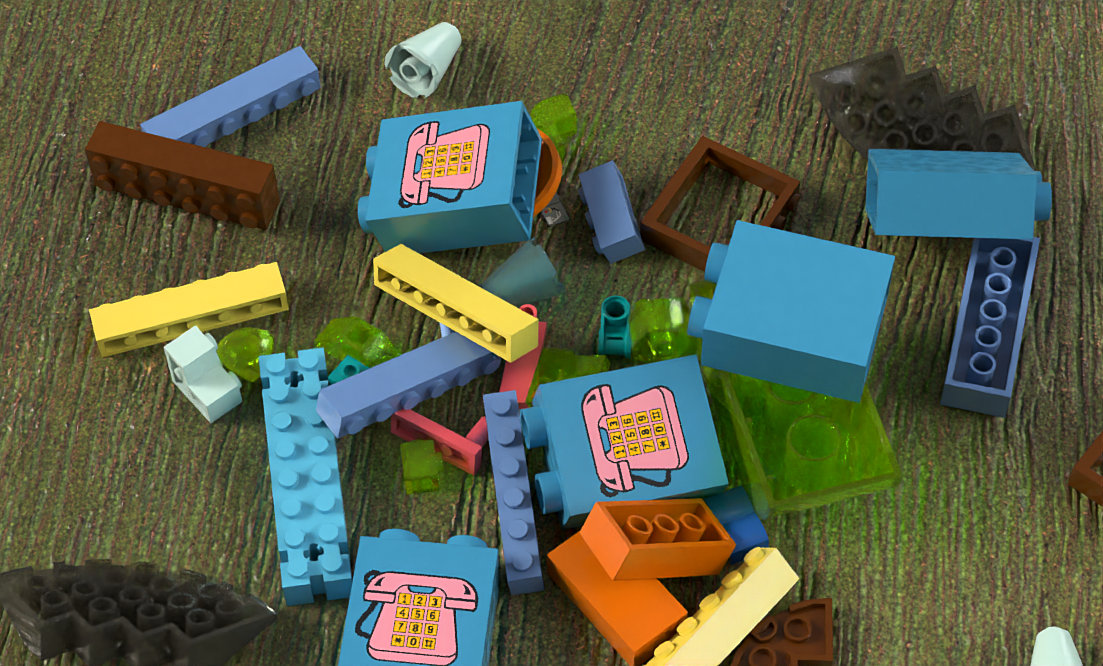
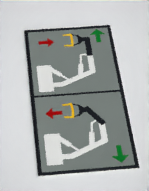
M556 192L552 200L541 211L548 228L571 220Z

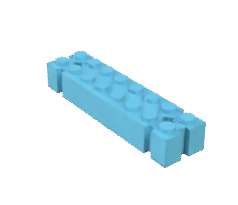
M324 347L298 351V358L286 359L285 353L259 356L278 550L281 559V579L286 605L314 603L313 595L326 593L327 600L349 598L353 579L336 438L316 412L319 391L329 386Z

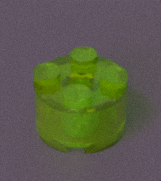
M683 298L641 299L635 303L634 310L628 318L632 353L637 362L639 359L645 364L688 355L691 356L696 353V337L687 335L691 311Z

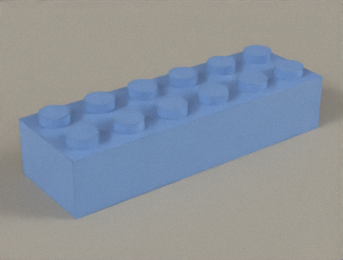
M974 238L940 405L1003 418L1006 417L1040 238Z

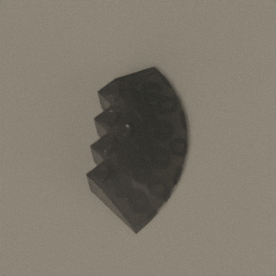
M897 46L809 74L817 98L828 118L842 137L867 161L868 149L1020 153L1030 167L1036 171L1015 105L985 114L976 85L945 94L936 66L906 75Z
M112 559L85 560V565L83 566L65 565V561L53 562V568L33 571L32 566L0 573V601L24 645L40 661L55 658L57 655L73 650L88 666L101 665L120 656L130 666H161L170 663L172 666H222L278 619V613L263 601L251 594L243 596L234 592L233 585L225 581L221 584L206 581L207 575L183 568L180 571V575L160 572L157 563L138 561L132 567L112 565Z

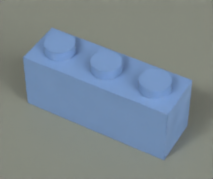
M612 160L579 174L582 187L578 188V192L583 204L588 205L589 211L585 212V216L591 230L595 229L596 236L592 237L597 253L599 255L604 254L610 264L644 251V244L626 185L614 161Z

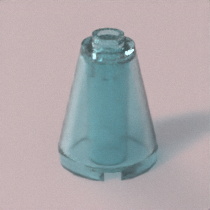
M535 237L526 241L479 285L482 289L517 308L525 304H532L558 296L566 291L563 283H559L555 277L558 274Z

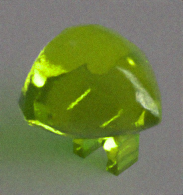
M250 327L240 328L226 335L219 342V349H217L216 353L222 364L239 377L254 383L260 377L259 356L272 354L275 338L267 330Z

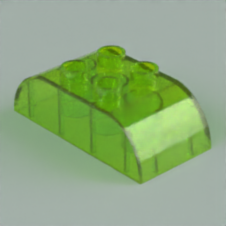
M707 281L689 284L690 310L696 296L712 299L717 284ZM695 337L701 362L702 338ZM702 366L706 383L744 490L751 501L753 509L761 519L793 513L900 485L903 475L866 381L860 403Z

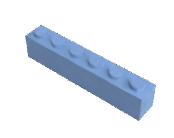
M298 46L141 123L142 132L206 147L209 143L225 135H230L237 129L251 122H256L263 116L277 109H282L289 103L320 89L318 68L302 47Z
M454 332L319 391L316 412L337 439L347 434H355L365 426L377 421H385L403 408L405 410L412 409L424 400L431 397H439L445 391L458 385L464 386L472 379L483 374L493 373L499 368L501 357L458 332Z
M516 390L483 395L510 593L512 596L545 591Z

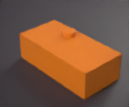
M702 498L596 502L579 532L612 581L719 575L736 546V543Z
M579 532L547 554V574L629 666H640L654 655L655 649L662 643L669 641L678 632V625L688 618L686 609L657 578L612 581Z

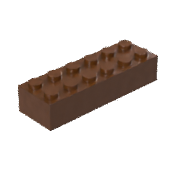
M103 121L98 122L85 147L94 184L104 191H116L127 194L135 199L143 198L154 201L162 206L170 205L190 213H201L212 216L220 221L228 220L240 223L247 228L263 230L268 229L280 203L273 164Z

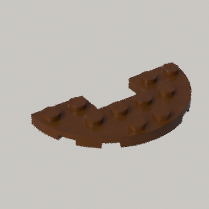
M832 598L804 600L788 605V609L780 611L773 616L768 615L749 632V636L742 643L741 647L737 649L731 666H832Z

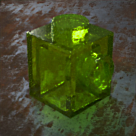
M416 439L409 443L400 444L406 495L439 491L437 472L444 471L442 453L435 452L433 440L424 441Z

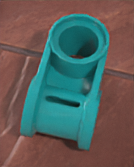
M610 296L602 303L598 358H603L604 355H624L626 359H631L630 303L622 296ZM618 314L621 315V317L614 318L611 317V315Z

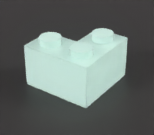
M195 325L164 346V351L174 384L210 423H213L242 402L240 393L242 384L232 371L227 373L222 367L223 364L216 353L219 347L215 339L209 333L203 334Z

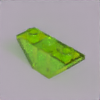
M357 316L332 319L314 340L315 346L319 348L324 347V351L341 361L349 355L369 368L402 355L400 350L382 330Z

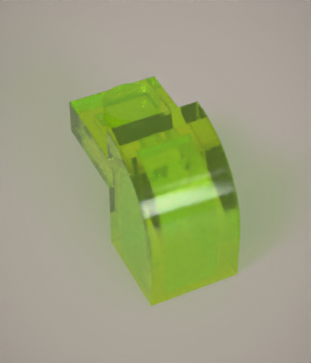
M567 93L542 100L530 113L536 128L544 132L554 143L562 164H564V144L561 138L577 134V115Z

